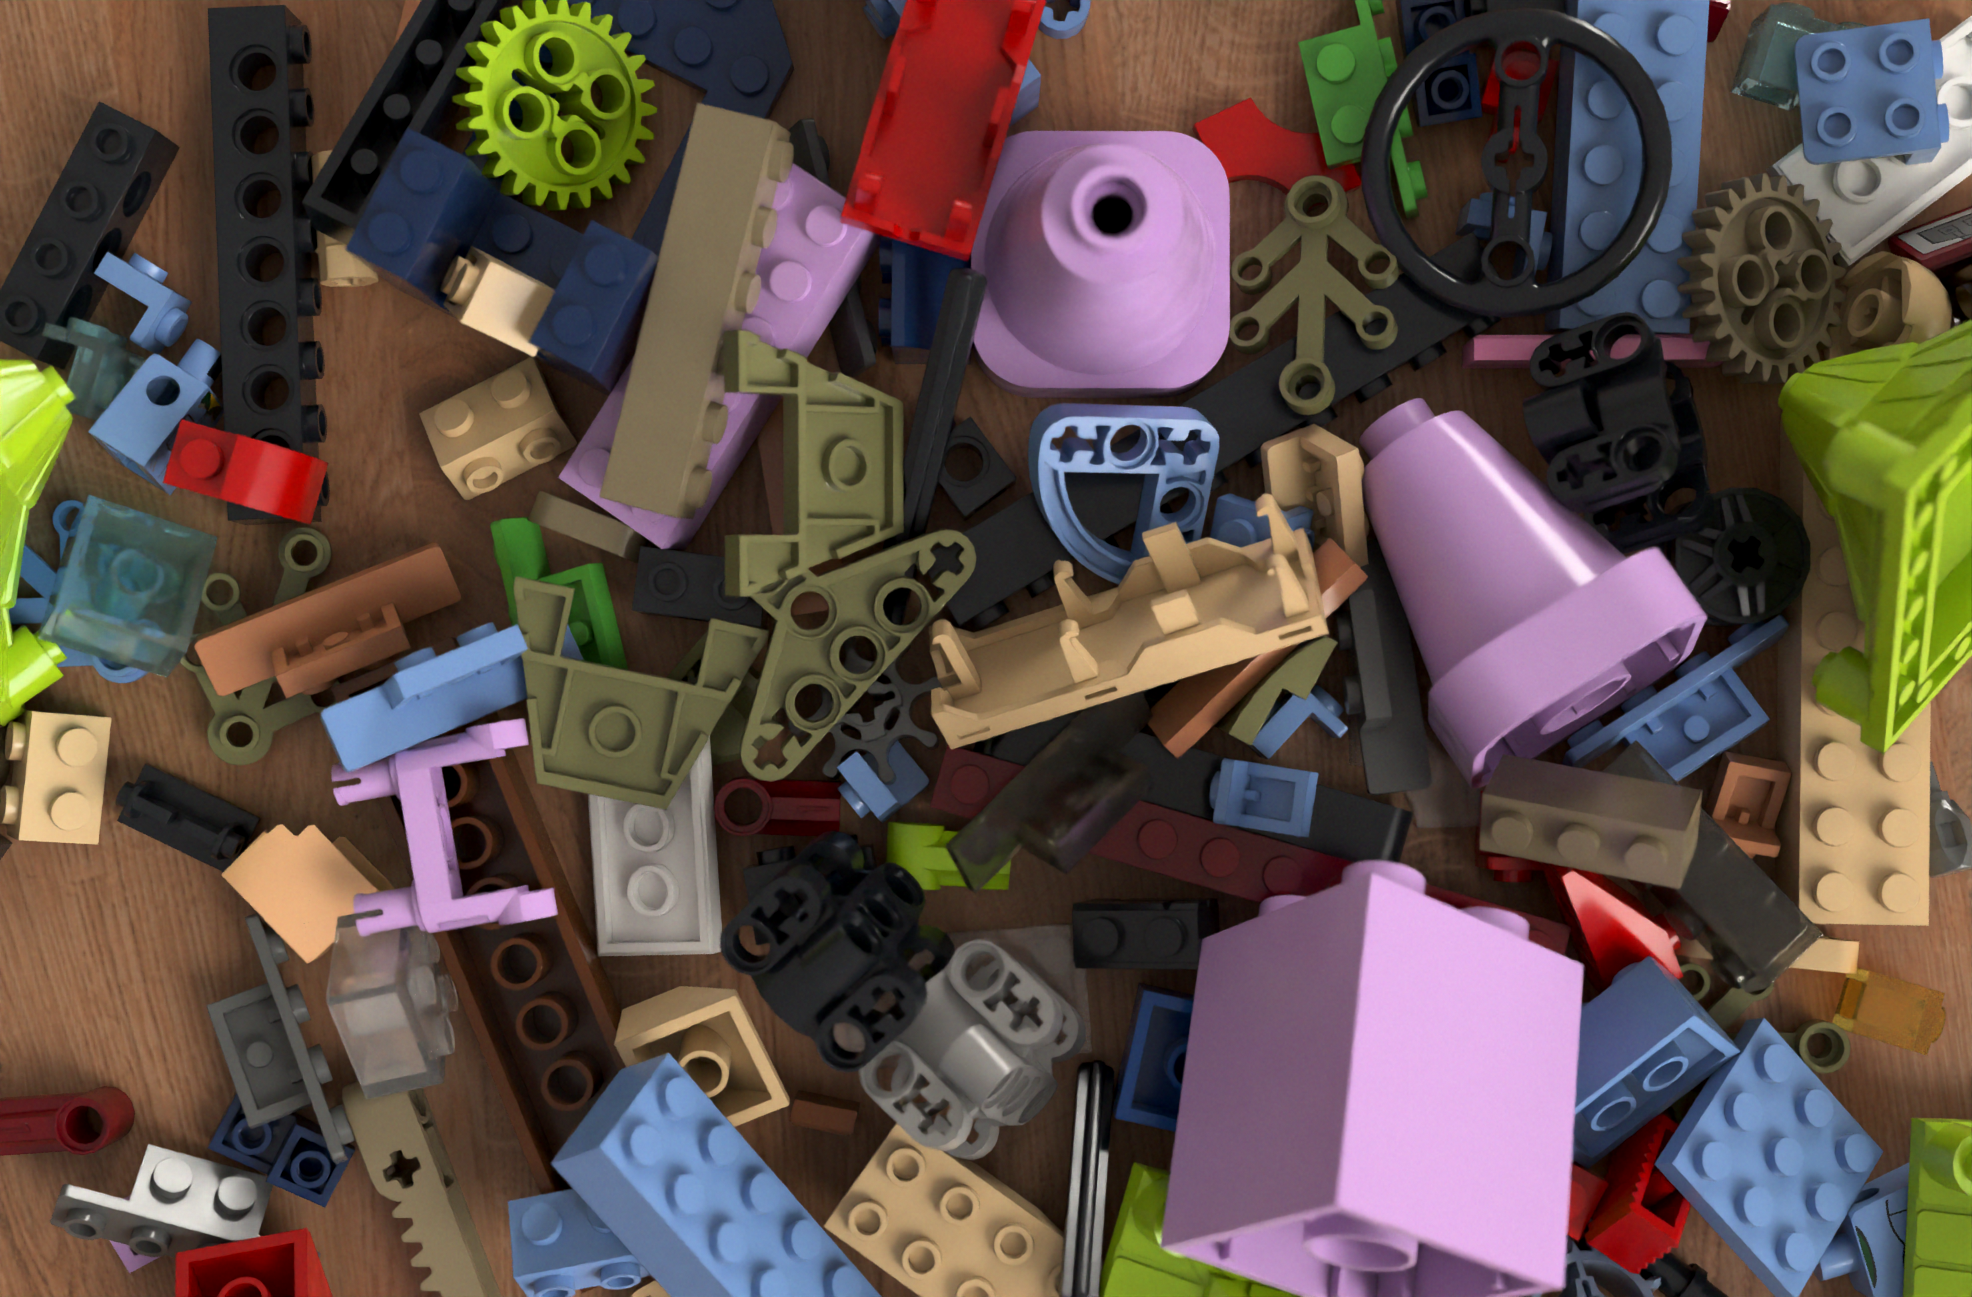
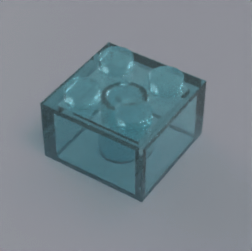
M88 495L71 525L38 639L167 678L187 652L218 537Z

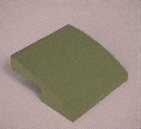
M1325 635L1301 642L1214 726L1252 746L1281 691L1304 700L1307 699L1337 642Z

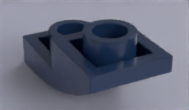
M1395 0L1403 58L1405 59L1415 48L1436 32L1466 18L1464 0ZM1467 50L1451 58L1431 73L1415 91L1411 100L1418 127L1482 117L1475 53H1470Z
M235 1091L208 1144V1149L267 1174L266 1182L323 1207H326L355 1152V1147L350 1143L343 1145L348 1160L335 1164L329 1153L320 1125L296 1112L251 1129L237 1091Z

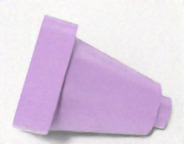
M1027 131L1005 138L971 251V269L983 274L987 279V286L972 343L976 360L985 375L1001 389L1018 396L1030 398H1168L1183 394L1198 386L1210 374L1222 356L1230 329V193L1225 170L1216 155L1199 140L1172 131ZM1103 230H1108L1118 235H1107L1102 232Z
M1416 398L1404 402L1382 415L1361 435L1359 444L1371 460L1364 468V477L1361 480L1363 504L1433 684L1428 695V724L1472 789L1488 784L1503 754L1528 759L1538 757L1583 727L1621 706L1641 690L1658 682L1680 665L1693 651L1707 616L1660 549H1647L1626 558L1580 515L1567 509L1541 480L1465 412L1460 410L1450 411L1435 417L1424 399Z

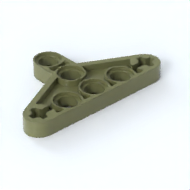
M944 528L933 530L818 575H814L807 569L806 573L789 580L776 581L760 588V592L750 595L751 598L775 618L739 747L742 763L752 776L759 780L775 781L783 779L790 774L963 586L973 573L977 558L974 546L968 537L955 530ZM956 542L960 550L956 553L955 558L961 566L955 573L946 569L937 573L930 583L940 587L941 591L932 599L922 584L906 577L904 573L912 564H916L919 573L924 575L936 560L930 552L932 546L938 543L948 547ZM900 587L913 590L918 596L920 603L919 612L915 619L902 625L890 622L883 610L884 599L887 594L893 589ZM808 591L817 592L822 595L828 605V614L825 621L812 629L802 628L795 624L790 612L794 599L801 593ZM857 635L870 639L876 650L875 660L871 667L858 673L845 669L839 659V651L843 642ZM809 684H820L831 693V708L827 715L818 720L804 719L799 716L795 709L794 703L797 693ZM780 708H784L794 726L809 733V735L801 743H798L795 735L791 733L780 746L785 756L784 760L778 765L771 760H767L760 766L754 762L758 751L753 742L760 735L769 741L776 737L784 726L781 722L772 720V717Z

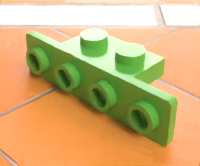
M1355 0L1361 25L1298 42L1328 169L1361 161L1365 128L1373 106L1388 81L1387 77H1390L1397 68L1391 37L1378 40L1372 17L1385 13L1382 0ZM1406 106L1393 137L1391 155L1407 219L1419 216L1416 200L1427 198L1428 194L1420 160L1409 163L1406 161L1401 139L1414 136Z
M528 517L503 518L491 522L490 528L494 541V557L501 570L509 604L508 615L512 626L518 625L519 627L513 588L515 576L575 588L568 626L583 660L628 669L603 563L586 564L551 575L538 524L528 521Z

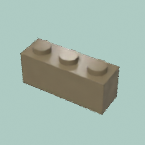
M1503 754L1482 793L1479 850L1680 889L1697 847L1702 790Z

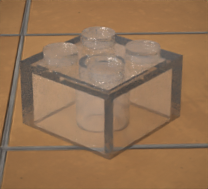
M381 909L344 915L337 918L326 1003L366 1100L444 1083L446 1055L453 1054L455 1051L454 1033L449 1020V1012H454L458 1009L457 991L450 974H441L438 966L440 950L433 933L421 931L417 925L372 933L370 936H361L355 920L383 914Z

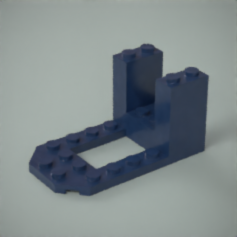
M567 0L569 9L572 4L590 3L591 20L595 16L605 14L613 16L609 35L612 36L629 32L632 35L629 44L624 50L625 54L629 56L644 55L646 58L645 64L706 94L701 104L769 120L794 71L793 62L772 0ZM542 44L539 51V61L542 68L549 74L553 65L552 55L549 49ZM513 70L512 78L520 85L528 86L518 78ZM555 93L545 94V95H549V96L552 97L553 99H555V97H556V94H555ZM513 98L509 106V118L512 124L519 129L523 121V111L520 104ZM560 110L558 111L557 116H560ZM692 122L631 240L592 220L585 233L582 234L516 201L519 194L510 196L501 194L500 190L504 174L496 178H486L481 172L488 161L486 154L467 156L465 152L469 145L477 139L475 132H473L461 155L407 128L345 250L398 290L455 319L457 318L443 305L448 294L440 290L441 284L453 259L457 255L465 259L471 246L553 288L555 292L529 341L538 350L533 358L609 396L635 355Z

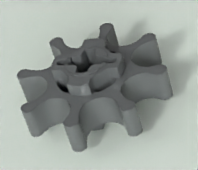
M855 636L843 642L842 645L846 656L843 664L845 669L858 673L871 667L874 661H867L858 656ZM911 643L880 675L890 680L891 684L885 685L875 680L865 691L869 692L875 701L886 700L882 705L874 708L875 719L866 722L859 713L848 714L852 712L851 709L860 706L861 700L859 698L829 731L835 739L836 748L833 756L823 766V773L830 779L836 780L841 776L840 771L836 767L857 751L872 754L878 762L879 779L885 785H891L896 781V775L889 764L888 755L895 742L904 738H913L920 741L931 751L938 748L939 739L937 735L915 726L912 720V711L919 699L930 696L932 689L943 687L937 676L930 678L922 684H910L901 679L898 666L901 658L910 650ZM814 684L821 691L822 702L820 708L814 715L804 719H821L827 715L831 708V693L820 684ZM900 713L894 727L888 730L895 716ZM791 720L789 721L788 729L796 737H802L807 734V732L794 726ZM853 729L860 733L862 737L859 740L853 739L845 735L843 730Z

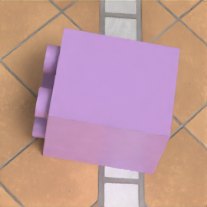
M1363 861L1351 864L1343 871L1342 884L1309 897L1281 895L1267 898L1259 905L1258 917L1203 938L1160 1248L1301 1297H1518L1563 1288L1583 964L1528 941L1529 924L1521 916L1509 911L1488 907H1472L1457 910L1425 896L1426 880L1421 873L1408 866L1387 861Z

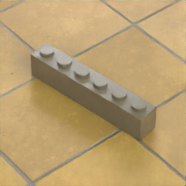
M697 103L600 498L674 518L694 519L696 508L701 509L707 501L712 484V472L706 468L712 444L720 442L728 421V407L723 404L725 396L724 332L741 330L745 313L751 314L756 307L761 289L760 275L755 273L761 249L770 246L777 226V211L772 208L778 182L784 183L787 180L793 163L794 147L792 143H789L791 132L774 121Z

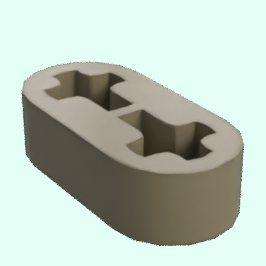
M542 491L538 492L528 517L530 522L635 563H638L640 546L647 547L649 543L647 538L625 523Z

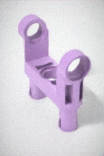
M525 718L466 728L464 733L431 738L352 772H345L340 763L332 765V782L357 778L361 780L360 784L333 788L335 798L340 806L348 805L351 802L396 795L401 800L414 876L412 886L369 894L360 893L354 896V914L377 909L383 911V914L355 920L361 936H370L372 933L417 925L421 931L435 933L499 921V925L512 924L558 914L553 888L529 891L528 885L463 896L442 767L502 757L506 756L505 749L529 745Z

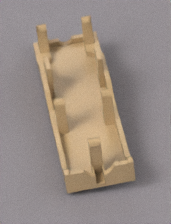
M1262 494V497L1256 500L1255 508L1257 517L1266 514L1268 516L1270 539L1244 547L1234 546L1209 537L1186 544L1177 523L1174 522L1142 533V539L1150 556L1133 561L1116 588L1086 596L1071 578L1073 576L1072 564L1068 561H1060L1059 559L1054 563L1053 570L1054 581L1062 600V605L974 633L953 627L949 621L944 619L935 621L933 625L928 626L930 654L936 668L937 678L943 688L938 687L931 690V715L950 749L987 740L1000 734L1039 722H1045L1081 709L1107 703L1120 697L1172 683L1185 677L1328 634L1312 548L1304 528L1292 531L1274 497L1270 494Z
M895 1123L823 1226L920 1297H1059L1064 1232L1039 1208L976 1163L952 1156L946 1151L935 1150L921 1145L898 1123ZM1101 1259V1271H1100V1276H1101V1272H1102V1269H1103V1266H1104V1262H1105V1261H1103L1102 1259Z

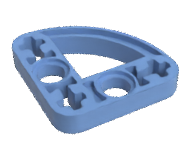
M1069 403L1051 405L1039 413L1030 429L1028 466L1033 493L1046 522L1070 554L1098 576L1120 584L1133 561L1150 556L1142 539L1143 532L1176 522L1186 544L1201 539L1219 452V436L1214 426L1200 412L1188 407ZM1128 425L1140 427V438L1131 450L1124 453L1111 452L1110 442L1117 430ZM1070 426L1080 438H1066L1062 443V448L1057 449L1051 442V439L1062 437L1065 427ZM1189 430H1193L1198 436L1197 440L1186 442L1183 451L1180 452L1171 441L1186 440ZM1158 431L1166 440H1159ZM1085 439H1092L1094 449ZM1064 472L1145 474L1131 552L1102 541L1078 521L1069 502ZM1177 487L1189 489L1188 500L1182 509L1170 514L1160 512V502L1168 491Z

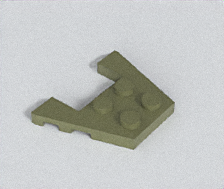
M748 330L724 332V393L783 396L784 533L783 535H725V596L753 595L760 592V588L779 580H789L806 573L807 569L829 559H840L904 532L903 401L840 372L831 373L807 362V357L794 351L778 349L759 340V335Z
M515 576L513 588L518 624L528 647V650L521 656L525 675L536 783L667 810L728 703L731 702L747 671L766 643L769 630L711 617L696 683L571 658L562 655V648L575 588Z

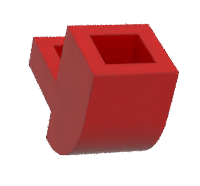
M181 419L163 483L311 525L328 462L274 444Z

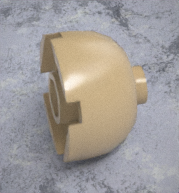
M1884 251L1865 257L1846 274L1840 283L1849 288L1845 294L1846 301L1842 302L1840 310L1833 304L1832 310L1840 317L1842 324L1841 326L1826 328L1832 339L1833 346L1829 349H1823L1825 359L1830 360L1868 349L1909 342L1921 344L1950 330L1952 307L1949 293L1932 271L1916 261Z

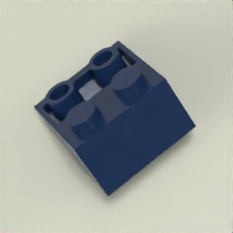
M880 235V273H882V284H892V298H879V338H881L882 347L892 348L895 364H927L948 274L952 268L971 269V255L967 262ZM971 351L967 365H971Z

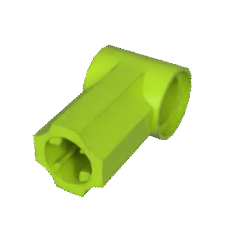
M890 821L888 822L885 863L892 862L905 868L918 881L922 890H941V885L971 889L1009 890L1012 834L945 830V825Z

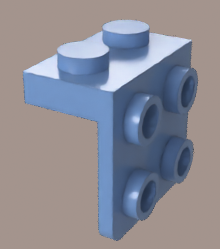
M1929 18L1809 34L1800 37L1796 42L1794 57L1804 158L1808 163L1822 165L1903 154L1905 165L1930 163L1941 149V143L1949 141L1948 109L1946 103L1937 104L1935 79H1942L1943 77L1942 45L1940 40L1931 41Z

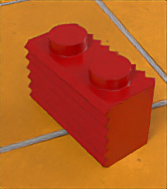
M1657 1115L1626 1139L1617 1153L1610 1158L1612 1164L1607 1167L1609 1173L1604 1176L1605 1181L1609 1184L1596 1207V1211L1591 1216L1593 1221L1587 1224L1589 1231L1584 1234L1589 1245L1630 1273L1640 1274L1641 1268L1647 1269L1649 1263L1655 1264L1656 1258L1662 1259L1664 1253H1670L1672 1247L1678 1248L1691 1207L1686 1198L1655 1166V1162L1679 1126L1665 1115Z

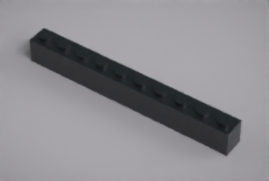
M1471 232L1430 258L1454 275L1473 282L1478 280L1481 275V258L1484 249L1474 232ZM1490 261L1489 268L1491 272L1496 277L1501 279L1492 262ZM1402 273L1391 286L1375 289L1365 295L1374 305L1388 308L1395 318L1398 334L1390 346L1380 350L1366 347L1360 340L1356 325L1340 310L1325 319L1323 363L1327 366L1334 380L1335 395L1330 405L1323 411L1313 415L1296 413L1287 405L1280 392V375L1288 364L1296 360L1297 336L1190 398L1177 407L1196 409L1214 426L1219 436V452L1210 493L1229 482L1223 471L1245 459L1251 469L1261 464L1260 449L1264 442L1283 436L1298 427L1304 428L1316 424L1322 428L1338 417L1333 408L1336 404L1353 394L1359 404H1362L1393 385L1387 374L1409 362L1413 371L1416 372L1447 353L1442 343L1446 339L1463 330L1470 340L1500 322L1502 318L1475 314L1446 304L1421 289L1406 274ZM1382 319L1374 320L1368 324L1366 333L1374 336L1379 335L1385 331L1388 322ZM1317 383L1304 385L1299 392V397L1305 400L1316 397L1320 392L1321 385ZM1140 429L1111 445V452L1124 453L1131 450L1138 443ZM1189 430L1186 440L1171 442L1181 452L1186 442L1196 441L1198 436L1193 430ZM1158 431L1159 440H1166ZM1065 472L1064 479L1067 495L1078 521L1093 535L1118 548L1119 545L1114 536L1136 524L1145 474ZM1177 487L1168 491L1160 502V512L1165 514L1174 513L1169 503L1188 493L1189 489ZM1033 492L962 533L968 537L974 546L977 557L975 569L970 578L946 605L959 627L971 621L978 631L1010 612L1004 602L1010 597L1027 589L1031 598H1034L1056 585L1054 581V563L1059 559L1060 561L1071 562L1075 558L1064 547L1046 522ZM956 542L948 547L940 546L931 552L936 559L932 567L927 571L931 580L943 569L955 573L960 568L961 564L955 558L956 553L960 550ZM935 586V587L937 588L938 592H940V591H941V588Z

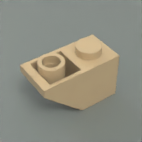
M473 246L470 247L465 259L457 255L451 262L441 284L440 290L448 294L443 305L460 322L535 357L538 350L529 341L555 290Z

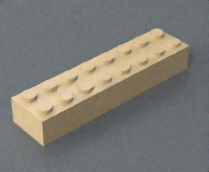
M1781 413L1779 498L1783 499L1801 518L1811 543L1810 572L1800 595L1778 614V616L1782 614L1790 625L1782 639L1778 641L1777 761L1786 762L1792 775L1776 820V836L1781 843L1778 857H1776L1775 918L1808 924L1929 926L1931 702L1884 754L1860 742L1859 725L1816 702L1817 688L1812 685V677L1818 664L1829 652L1833 651L1838 654L1843 648L1848 646L1864 653L1865 622L1857 618L1835 519L1827 513L1810 483L1783 428Z

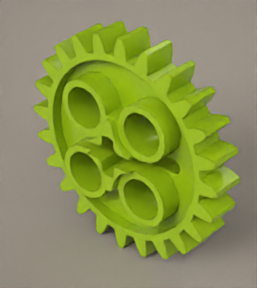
M525 0L522 4V10L517 5L501 9L500 17L502 24L495 20L480 25L482 34L488 43L478 41L467 43L465 46L468 54L477 62L476 65L457 68L455 72L457 76L470 84L469 92L453 96V102L470 108V116L455 124L456 129L474 131L477 137L465 150L467 156L486 154L488 161L481 171L486 178H496L504 174L500 193L505 196L518 195L523 190V204L528 207L541 206L545 201L548 211L566 210L568 203L572 209L588 208L591 204V197L595 200L612 198L610 183L623 185L629 184L632 181L623 164H644L646 160L635 147L636 141L654 139V134L641 125L642 116L657 113V107L644 103L641 100V93L655 86L654 80L637 79L635 71L646 60L645 56L635 55L627 57L624 50L629 44L632 35L629 32L610 36L609 32L613 16L605 14L595 16L591 20V5L588 2L572 4L569 9L567 0H547L546 5L542 0ZM542 44L549 49L552 55L553 65L549 74L542 68L539 61V51ZM514 70L518 78L528 86H522L512 78V71ZM594 81L600 86L603 95V102L599 110L594 106L591 99L590 90ZM555 93V94H556V97H555V99H553V98L550 97L549 95H545V94ZM513 98L520 104L523 111V121L519 129L512 124L509 118V106ZM560 110L564 114L568 115L557 116V113ZM584 122H590L600 130V137ZM565 135L571 140L574 147V156L570 164L564 160L561 153V143Z

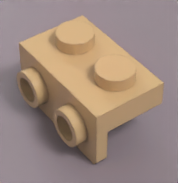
M533 356L419 413L440 468L465 500H470L482 493L489 492L500 484L540 464L551 461L557 455L575 447L577 444L574 434L560 414L544 374Z
M1316 424L1264 442L1260 450L1265 494L1272 495L1280 510L1289 511L1299 506L1313 509L1310 530L1314 531L1315 541L1312 551L1315 552L1326 540L1331 538L1359 567L1367 565L1366 537L1369 534V522L1363 507L1361 480L1364 477V465L1358 448Z
M25 709V713L18 717V722H10L8 724L5 737L6 760H14L11 786L4 785L0 792V824H7L6 833L8 836L24 841L98 845L111 717Z

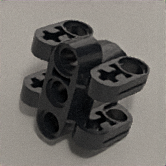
M1623 312L1554 335L1543 341L1533 352L1529 370L1534 381L1544 392L1523 400V414L1533 444L1549 465L1546 481L1550 491L1570 511L1584 513V520L1622 554L1688 535L1701 529L1709 521L1714 511V498L1710 491L1707 472L1708 455L1706 440L1693 398L1694 389L1689 377H1686L1679 367L1674 363L1664 361L1661 340L1659 337H1655L1654 332L1646 321L1637 314ZM1632 333L1641 335V342L1633 354L1622 359L1610 358L1613 344L1619 338ZM1591 350L1593 351L1595 358L1598 360V364L1595 366H1592L1590 364V362L1595 361L1593 356L1590 354ZM1571 359L1565 366L1566 374L1556 377L1555 375L1561 371V362ZM1666 379L1675 380V389L1670 397L1667 391ZM1682 488L1695 489L1696 498L1693 505L1687 511L1677 515H1670L1664 512L1665 503L1673 492ZM1645 502L1649 512L1653 516V520L1647 521L1644 518V515L1649 514L1647 509L1644 507ZM1624 511L1626 516L1620 519V528L1616 531H1611L1608 527L1615 522L1614 514Z
M828 831L815 837L726 925L721 933L720 948L722 956L732 968L752 977L759 994L779 1018L795 1031L810 1037L815 1042L817 1053L824 1063L834 1070L846 1073L856 1072L865 1067L911 1025L926 1004L928 994L926 983L950 963L956 951L954 943L945 932L930 925L919 926V917L925 906L926 899L924 891L912 874L905 868L892 862H886L873 871L864 870V857L862 849L857 842L846 833ZM834 854L842 863L838 866V869L832 871L825 878L816 869L823 863L825 858ZM791 893H795L799 896L803 905L799 906L787 918L778 911V908L790 897ZM751 925L762 930L769 940V953L758 956L747 951L740 942V927ZM927 949L935 957L931 964H925L918 971L908 965L916 953L919 954ZM891 991L895 996L896 1003L885 1012L876 1010L874 1007L885 992ZM848 1023L858 1028L864 1036V1050L851 1052L842 1048L835 1040L833 1033L834 1025Z

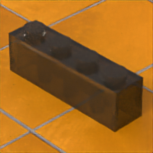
M1637 740L1618 752L1599 770V772L1680 786ZM1700 808L1697 847L1680 889L1627 879L1640 891L1647 892L1649 890L1667 908L1664 916L1681 936L1691 941L1696 939L1713 957L1710 961L1711 966L1723 981L1735 989L1743 988L1747 993L1769 987L1823 935L1812 921L1702 808Z

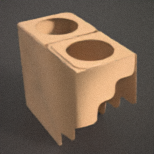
M283 824L277 825L269 833H267V830L263 831L222 874V877L307 964L323 956L356 926L355 920L363 919L371 912L366 911L354 914L353 901L356 894H369L394 889L384 875L346 837H338L331 843L315 825H308L299 836L292 834Z

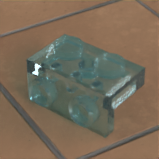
M73 317L69 318L67 328L45 323L42 332L43 336L77 350L66 384L76 399L65 406L70 413L96 422L144 364L145 358L125 349L128 338L109 332L110 329Z

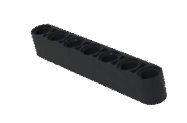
M1076 713L1065 714L1045 722H1039L991 737L987 740L975 742L973 751L1212 821L1214 809L1210 805V786L1216 772L1221 770L1223 759L1226 758L1191 747L1184 755L1177 759L1163 746L1158 737ZM1317 784L1309 838L1240 826L1233 827L1356 863L1363 861H1387L1399 864L1414 812Z

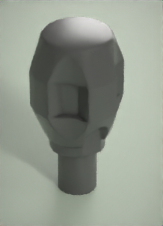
M1930 762L1929 876L1931 878H1938L1972 869V825L1969 817L1953 799L1950 800L1948 791L1941 790L1933 762Z

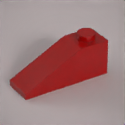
M1540 862L1564 924L1572 926L1570 939L1580 963L1583 964L1584 974L1599 994L1612 985L1613 978L1620 970L1632 963L1642 962L1649 955L1670 971L1677 979L1683 977L1674 953L1676 949L1681 947V942L1675 929L1662 913L1653 917L1634 895L1600 873Z

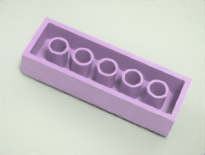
M792 163L787 180L784 183L778 182L772 205V208L777 211L776 231L770 246L761 249L755 273L760 275L761 278L760 294L751 314L745 313L741 330H748L759 335L760 341L773 347L789 349L808 357L878 247L880 235L840 223L846 197L795 163ZM633 357L558 478L661 549L686 550L783 396L725 393L723 404L728 407V421L720 442L712 444L706 468L712 472V484L707 501L701 509L696 508L694 519L666 516L599 497Z

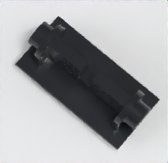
M147 763L144 764L136 783L133 784L127 781L120 789L116 798V804L123 807L117 820L118 822L222 872L246 850L261 820L260 817Z

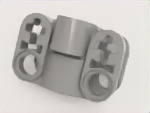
M974 940L966 942L958 948L950 963L926 983L928 992L926 1004L911 1025L865 1067L859 1069L860 1082L867 1094L915 1141L925 1147L946 1151L952 1156L967 1160L983 1158L992 1151L998 1141L999 1126L1024 1125L1047 1105L1058 1087V1083L1053 1077V1063L1069 1060L1079 1053L1086 1037L1085 1023L1078 1011L1032 968L1012 958L1007 952L989 941ZM983 954L993 955L996 960L986 967L982 965L967 982L966 970L971 960ZM1018 977L1020 979V983L1013 987L1015 980ZM1011 991L1019 1000L1008 1005L1001 1000ZM1035 1006L1039 1009L1037 1014L1043 1021L1041 1026L1033 1018L1026 1015ZM1065 1016L1067 1019L1062 1025L1063 1017ZM1062 1028L1067 1037L1059 1045L1054 1040ZM894 1054L902 1055L897 1061L899 1065L892 1076V1092H886L878 1084V1067L886 1057ZM926 1080H929L930 1085L923 1088ZM921 1093L928 1101L914 1103L912 1100ZM948 1105L951 1106L946 1116L938 1113ZM937 1114L935 1121L933 1123L931 1116ZM979 1118L974 1124V1129L979 1134V1137L974 1143L969 1142L966 1138L971 1132L973 1119Z

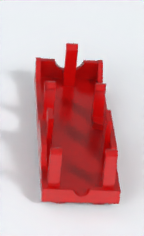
M906 0L869 117L861 151L841 213L840 223L960 260L969 261L1046 0Z

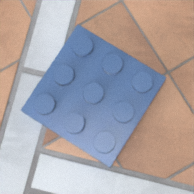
M1765 1018L1750 1019L1745 1021L1733 1040L1741 1052L1712 1073L1655 1162V1166L1775 1297H1798L1884 1151Z

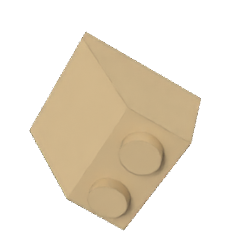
M679 986L622 1009L614 1044L626 1067L670 1053L733 1127L790 1105V1098L736 989Z

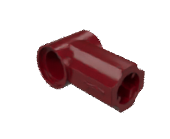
M748 776L735 777L725 783L716 795L714 804L715 817L723 829L737 836L754 834L818 836L823 832L839 831L841 793L837 788L841 786V781L796 779L764 781ZM736 789H751L759 795L762 800L763 809L756 820L743 824L734 821L728 815L725 805L726 799Z
M109 1086L99 1087L88 1092L0 1098V1156L64 1151L77 1155L94 1153L119 1141L129 1133L134 1124L135 1117L132 1101L125 1092L116 1087ZM88 1106L95 1109L102 1118L103 1127L101 1134L93 1131L88 1125L86 1119Z

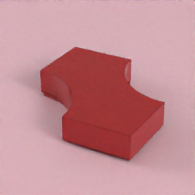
M1251 97L1193 125L1192 130L1197 140L1206 145L1222 164L1228 184L1241 180L1259 181L1269 184L1287 195L1292 186L1300 179L1311 175H1319L1337 181L1344 189L1346 195L1362 186L1353 164L1328 169L1319 132H1294L1278 126L1257 108ZM1325 203L1313 204L1307 213L1325 205Z

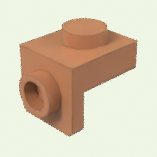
M1727 751L1723 752L1702 817L1715 845L1722 851L1744 859L1754 858L1756 854L1778 857L1781 843L1773 829L1792 775L1786 762Z

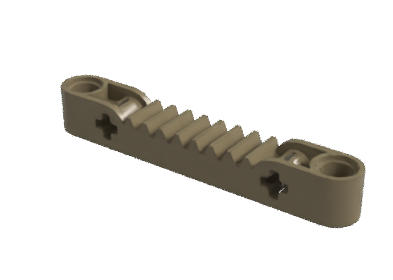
M403 1062L344 1085L342 1089L344 1109L371 1182L381 1195L389 1200L402 1202L392 1211L394 1218H412L413 1225L401 1236L403 1242H420L423 1247L410 1260L412 1267L431 1268L432 1273L419 1285L421 1291H439L441 1297H502L423 1087L414 1069L409 1063ZM402 1156L406 1159L417 1157L420 1162V1168L415 1172L411 1169L401 1171L397 1160Z

